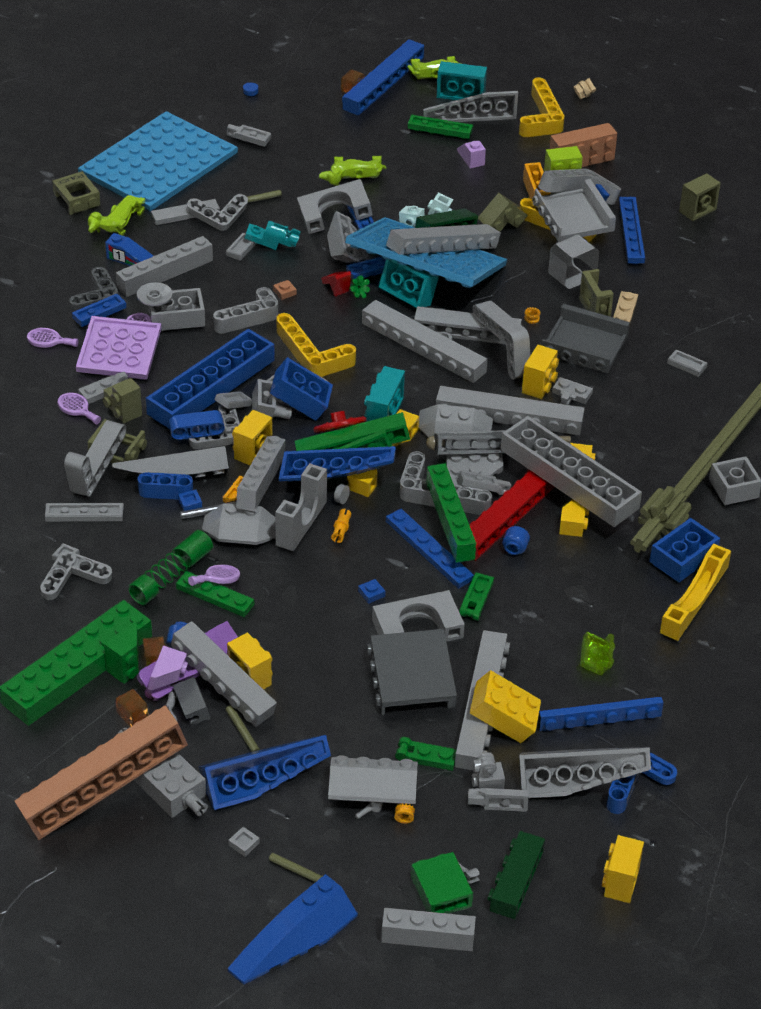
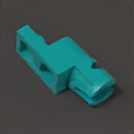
M268 221L266 229L249 223L244 238L274 250L277 249L278 243L295 248L301 231L294 228L289 231L288 226Z

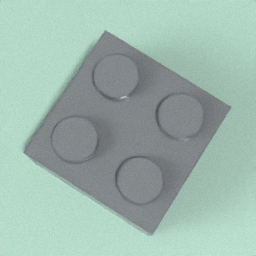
M746 456L711 465L709 481L724 505L759 498L761 478Z

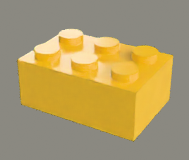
M490 670L476 682L470 714L517 742L522 743L536 732L541 700Z

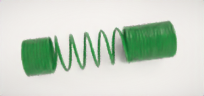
M196 530L172 550V553L166 554L165 559L159 560L158 565H153L151 570L145 571L144 575L139 576L129 585V592L132 598L139 604L146 605L159 594L158 586L165 589V581L173 583V576L180 577V570L187 571V567H192L213 549L210 537L205 532ZM168 555H172L173 562L166 559ZM173 555L186 567L185 570L176 564ZM165 560L167 569L159 565L161 561ZM166 561L170 562L176 567V569L179 572V575H175L171 572V570L167 566ZM155 566H158L160 574H158L155 571H152V569ZM159 566L170 574L172 581H168L162 575ZM151 572L152 578L146 575V573ZM153 573L163 580L165 587L160 586L156 582Z

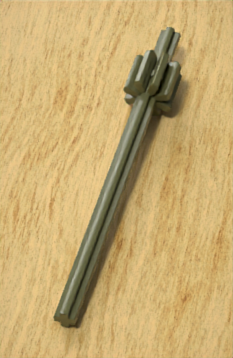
M761 382L675 487L667 486L665 490L658 488L642 506L638 523L644 525L630 542L631 545L635 546L634 550L640 553L641 550L645 552L655 539H662L688 519L691 504L685 501L710 472L711 465L718 462L760 410Z

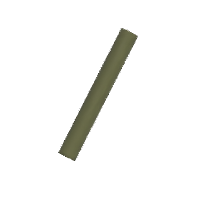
M281 190L247 196L248 203L282 196Z
M231 705L227 706L226 712L251 752L260 750L236 710Z
M271 853L269 861L313 882L323 877L275 853Z

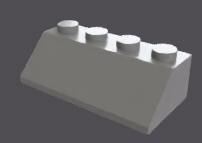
M332 757L328 799L415 804L418 762H413L410 759L393 761L389 758L375 760L368 757Z

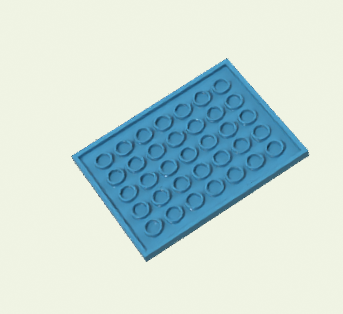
M166 111L80 166L78 172L83 171L88 179L124 198L128 195L145 198V204H142V206L148 211H152L238 153V147Z
M386 217L348 235L345 241L352 248L365 249L369 254L382 255L384 259L396 260L401 265H411L415 270L428 271L432 276H442L447 281H456L468 288L473 287L503 268L507 263L506 258L480 249L399 255L386 246L390 230L415 227Z

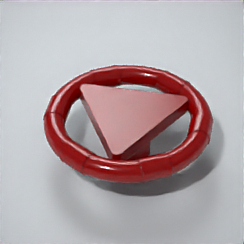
M345 411L334 412L330 414L332 422L315 426L314 432H329L366 422V417H350L346 419Z

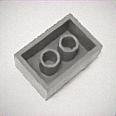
M200 288L172 290V298L169 302L161 306H148L151 322L161 323V331L205 326V309Z

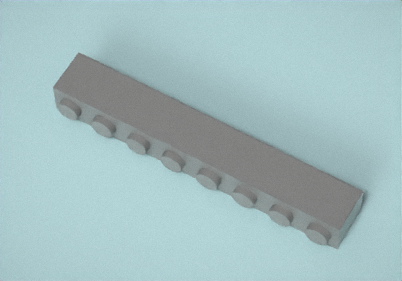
M488 224L390 230L386 246L399 255L496 248L501 233Z
M377 300L362 310V324L472 383L476 382L487 372V358Z
M440 386L436 398V405L475 408L493 418L494 423L515 425L529 416L550 431L579 436L585 409L578 406Z
M483 630L456 751V768L473 770V760H477L479 755L488 752L484 750L485 747L490 745L491 735H488V731H493V727L471 715L470 709L476 682L482 676L492 670L504 677L501 669H506L507 658L504 655H508L510 643L507 642V634Z

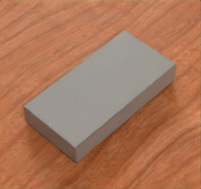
M242 233L226 250V256L241 261L256 243L245 239V233Z
M675 350L667 361V364L697 377L707 368V362L679 350Z
M242 392L216 394L215 400L227 409L252 405V399Z

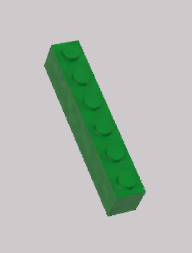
M401 412L295 440L296 451L335 449L384 429L392 444L410 440L404 413Z
M446 463L427 466L426 484L455 562L475 560L476 541Z

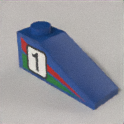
M113 233L105 242L107 259L129 266L154 256L129 237Z

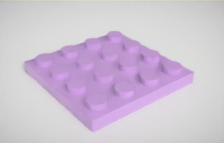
M91 316L76 364V372L109 376L125 372L128 378L147 380L162 329L161 323Z

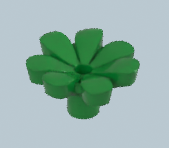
M358 276L357 279L352 280L349 290L354 292L353 296L359 298V296L366 298L365 292L370 291V287L366 285L370 281L368 279L363 280V276Z

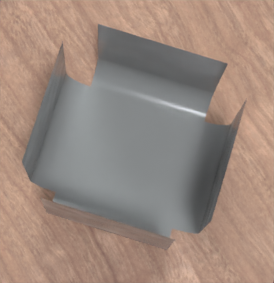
M578 234L554 244L550 249L548 272L568 289L581 284L582 271L575 266L574 258L581 259L592 269L598 268L599 250Z

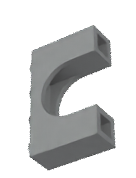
M361 179L297 197L308 234L325 230L321 214L327 207L335 204L350 206L357 220L373 216Z
M309 463L301 475L299 503L296 504L283 500L276 510V546L294 551L326 504V468Z
M449 590L373 606L372 621L378 635L403 633L404 629L401 624L405 620L413 617H424L433 621L438 629H444L446 642L464 638L465 624Z

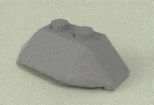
M336 211L327 234L331 256L335 260H340L344 263L366 261L364 249H355L350 244L345 243L346 237L357 231L351 224V218Z
M437 404L420 410L419 430L427 438L434 436V432L492 431L493 418L475 408Z
M223 503L205 515L202 531L218 542L258 545L276 539V520L271 513L261 506H258L254 512L237 509L236 504Z

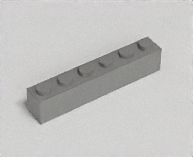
M201 236L116 272L117 289L125 297L136 294L138 289L147 283H162L213 261L212 244L204 236Z
M417 306L414 320L438 333L448 332L452 335V338L505 344L482 325L473 313ZM513 318L521 325L522 319Z
M267 436L237 487V509L256 511L282 464L286 439L279 438L278 436Z
M191 621L173 633L171 643L173 649L187 653L186 661L188 664L194 667L204 680L209 681L217 693L223 695L233 708L240 711L246 721L251 722L257 727L274 714L277 702L196 624Z

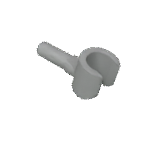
M370 802L366 808L355 814V817L359 819L368 812H379L382 809L383 802Z
M459 863L469 884L480 881L477 877L479 875L477 868L468 870Z

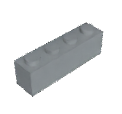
M384 908L381 943L473 951L476 916Z

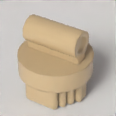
M590 78L585 81L582 80L574 86V90L580 99L591 96V93L597 90Z

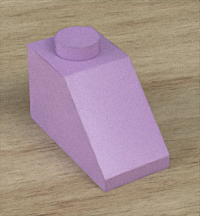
M480 141L465 143L457 148L458 153L469 168L485 165L486 149Z
M163 646L150 677L148 689L154 690L177 682L180 674H185L188 666V662H185L187 653Z

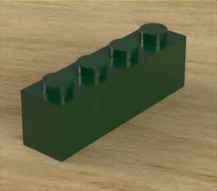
M463 208L419 216L416 218L415 228L477 225L478 215Z
M520 831L517 839H512L509 848L511 853L510 855H505L502 864L504 869L502 872H498L495 880L496 887L495 889L491 888L488 895V901L491 902L490 912L516 919L543 855L545 838Z

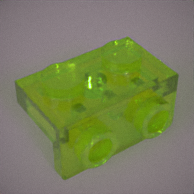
M586 632L582 640L580 666L599 675H602L607 669L609 670L614 663L612 658L615 648L614 635L610 633L605 639Z

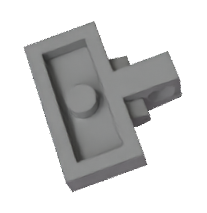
M560 377L553 386L552 393L561 396L560 404L569 405L571 400L586 404L593 393V388Z

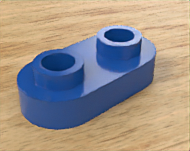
M650 753L651 770L641 773L663 785L673 784L677 777L676 767Z

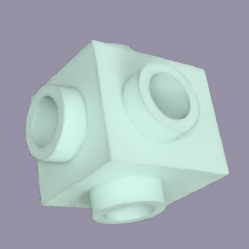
M438 192L434 200L431 199L427 207L429 209L428 215L452 211L450 206L453 199Z
M414 205L405 206L399 212L400 222L415 227L417 217L425 216L424 208H418V206Z

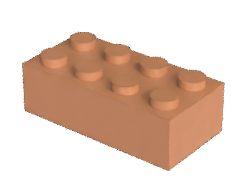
M609 123L551 135L549 149L577 146L583 157L582 167L603 163L615 158L617 132Z

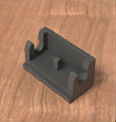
M194 677L173 685L186 719L192 718L189 720L190 724H197L211 719Z

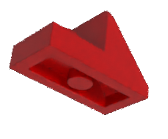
M335 272L321 277L323 284H330L334 296H338L349 291L351 272Z

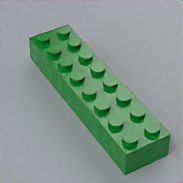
M122 600L1 685V704L27 726L31 725L106 671L104 644L131 623H137L139 646L152 637L151 620L125 600Z

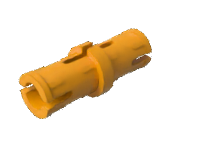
M346 509L339 511L338 519L334 522V531L331 539L335 542L338 537L337 543L343 541L345 532L349 528L348 522L351 512L347 510L345 515Z

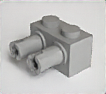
M258 379L252 393V410L272 418L280 417L289 420L292 409L277 406L276 404L288 407L290 405L270 394L273 382Z

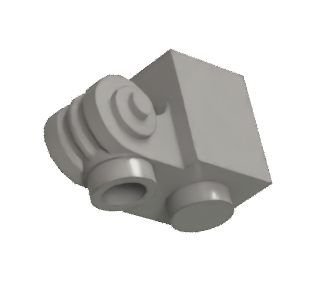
M483 753L478 756L477 760H473V771L475 773L472 774L473 787L480 789H504L505 776L501 762L495 763L492 753Z

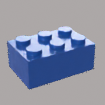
M287 357L275 371L270 394L316 421L328 408L333 384Z
M690 518L652 545L650 563L677 582H681L700 568L706 553L713 543L719 545L720 537Z

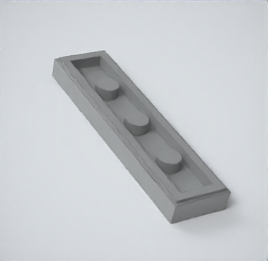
M215 199L202 201L220 211ZM187 204L151 211L155 225L196 218L187 212ZM209 212L204 213V215H206V216L212 215V214L209 213Z
M46 503L45 522L123 521L124 504Z

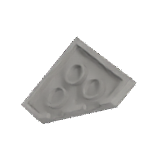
M502 453L446 454V465L453 484L461 485L458 478L459 471L464 470L490 476L498 475L503 471Z

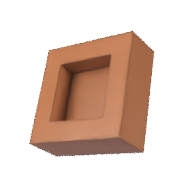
M289 280L273 285V291L281 300L297 295V289Z

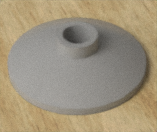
M147 283L137 291V299L147 306H161L172 298L171 288L163 283Z

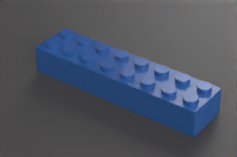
M248 328L146 397L147 415L170 429L169 419L172 416L203 411L216 402V394L229 393L275 361L274 344Z

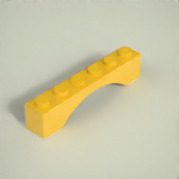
M401 409L398 410L396 414L404 413L410 440L392 444V446L412 440L419 430L418 415ZM377 469L347 476L350 491L369 497L377 487Z
M570 443L595 460V453H592L593 445ZM573 499L563 506L559 534L582 537L583 529L587 530L588 518H585V516H589V510Z
M713 543L686 592L677 602L671 604L663 615L660 629L661 634L677 641L680 639L727 570L731 550Z

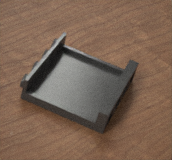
M563 304L560 318L547 340H542V346L558 350L557 358L560 360L608 373L628 337L630 322Z
M444 629L371 635L370 644H367V654L372 656L370 671L375 674V677H373V689L378 691V694L375 695L376 706L381 708L382 715L385 714V707L441 701H446L447 708H456L457 693Z

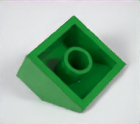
M133 622L104 644L106 670L123 684L133 679L139 673L137 623Z

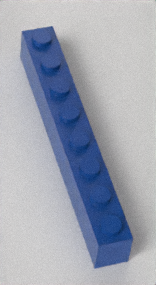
M410 39L402 44L364 79L352 87L349 92L343 95V110L359 116L410 71L407 66L411 65V59H420L421 61L424 58V45Z

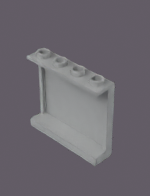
M591 179L584 180L583 189L542 196L538 189H535V194L532 198L533 205L537 207L540 216L544 218L545 224L549 226L552 235L556 237L558 242L577 234L585 237L615 231L616 217Z

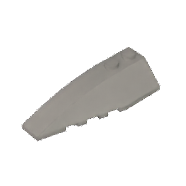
M518 91L486 92L423 109V117L454 122L516 119Z
M225 446L112 463V468L135 473L195 474V478L206 476V472L213 471L214 475L225 473L224 469L229 468Z
M650 747L520 753L522 790H529L528 798L567 796L578 791L651 770Z

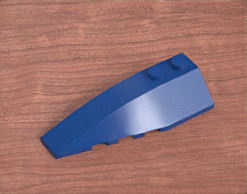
M396 447L284 451L279 481H300L301 475L309 463L326 468L327 479L378 469L394 463Z
M321 735L198 767L200 774L206 780V795L213 810L256 799L261 794L279 786V784L293 778L303 770L331 756L327 736Z
M325 874L283 909L249 943L228 967V972L245 985L270 972L271 968L279 964L282 966L288 963L290 958L298 954L302 956L308 952V949L327 943L358 916V913L343 888Z

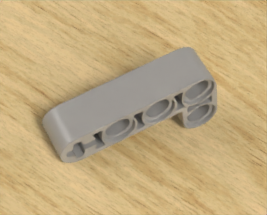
M258 288L256 290V301L215 311L213 314L214 331L223 334L274 321L278 316V300L269 288Z

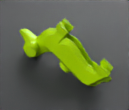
M455 56L447 57V60L440 59L428 63H422L420 59H411V65L407 67L417 79L438 78V69L441 61L458 62L455 61Z
M372 156V161L356 159L344 161L343 157H334V164L331 166V170L321 172L319 178L328 181L333 186H338L341 179L377 178L382 169L386 170L387 168L381 164V156Z
M128 195L118 205L112 206L111 214L108 216H102L99 212L91 213L88 218V231L90 233L96 230L100 232L102 228L110 233L117 232L123 236L126 233V230L123 228L128 224L131 214L137 212V215L140 216L144 212L145 207L142 204H145V198Z

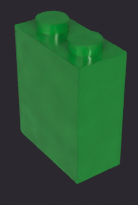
M454 852L440 854L437 857L412 863L411 879L427 912L449 914L472 907L473 892Z

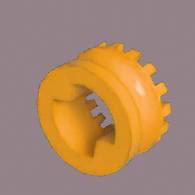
M534 307L527 308L524 320L531 324L538 323L540 320V310L534 309Z
M402 803V805L396 806L394 817L396 821L408 824L414 820L415 808L411 804L407 805L405 803L404 805Z

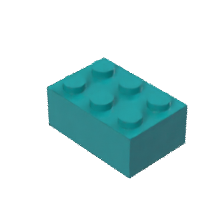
M441 61L437 78V98L460 100L485 93L487 67Z
M386 259L379 288L416 308L417 306H431L439 276H432L428 271H418L411 265H401L396 260Z
M384 366L381 373L378 372L376 383L372 384L370 395L366 396L364 406H367L364 414L366 422L397 413L404 399V370Z

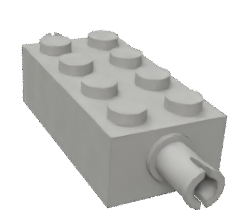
M178 752L134 779L172 818L188 807L198 816H201L202 813L204 814L208 809V805L201 800V798L206 796L205 778Z

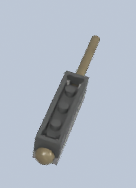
M506 430L434 432V436H430L427 439L426 445L438 455L505 453L501 450L502 433ZM559 436L566 442H571L570 436Z

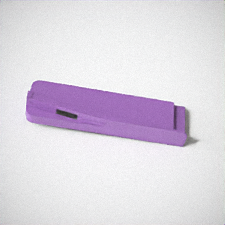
M228 621L205 633L226 654L227 643L238 638ZM157 661L141 669L137 675L140 684L146 688V697L150 699L153 697V701H157L170 692L175 691L173 685L170 686L171 684L154 690L148 689L150 677ZM188 664L185 674H180L178 681L182 680L183 682L192 677L197 678L201 674Z

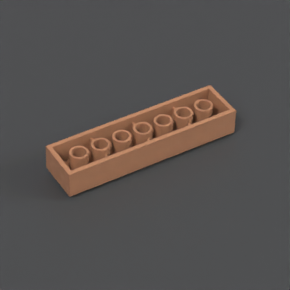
M165 705L153 711L151 715L143 720L137 721L124 732L118 733L105 744L99 745L86 756L80 757L72 765L61 769L53 777L42 781L34 789L23 793L15 800V803L37 839L40 840L188 744L178 722Z

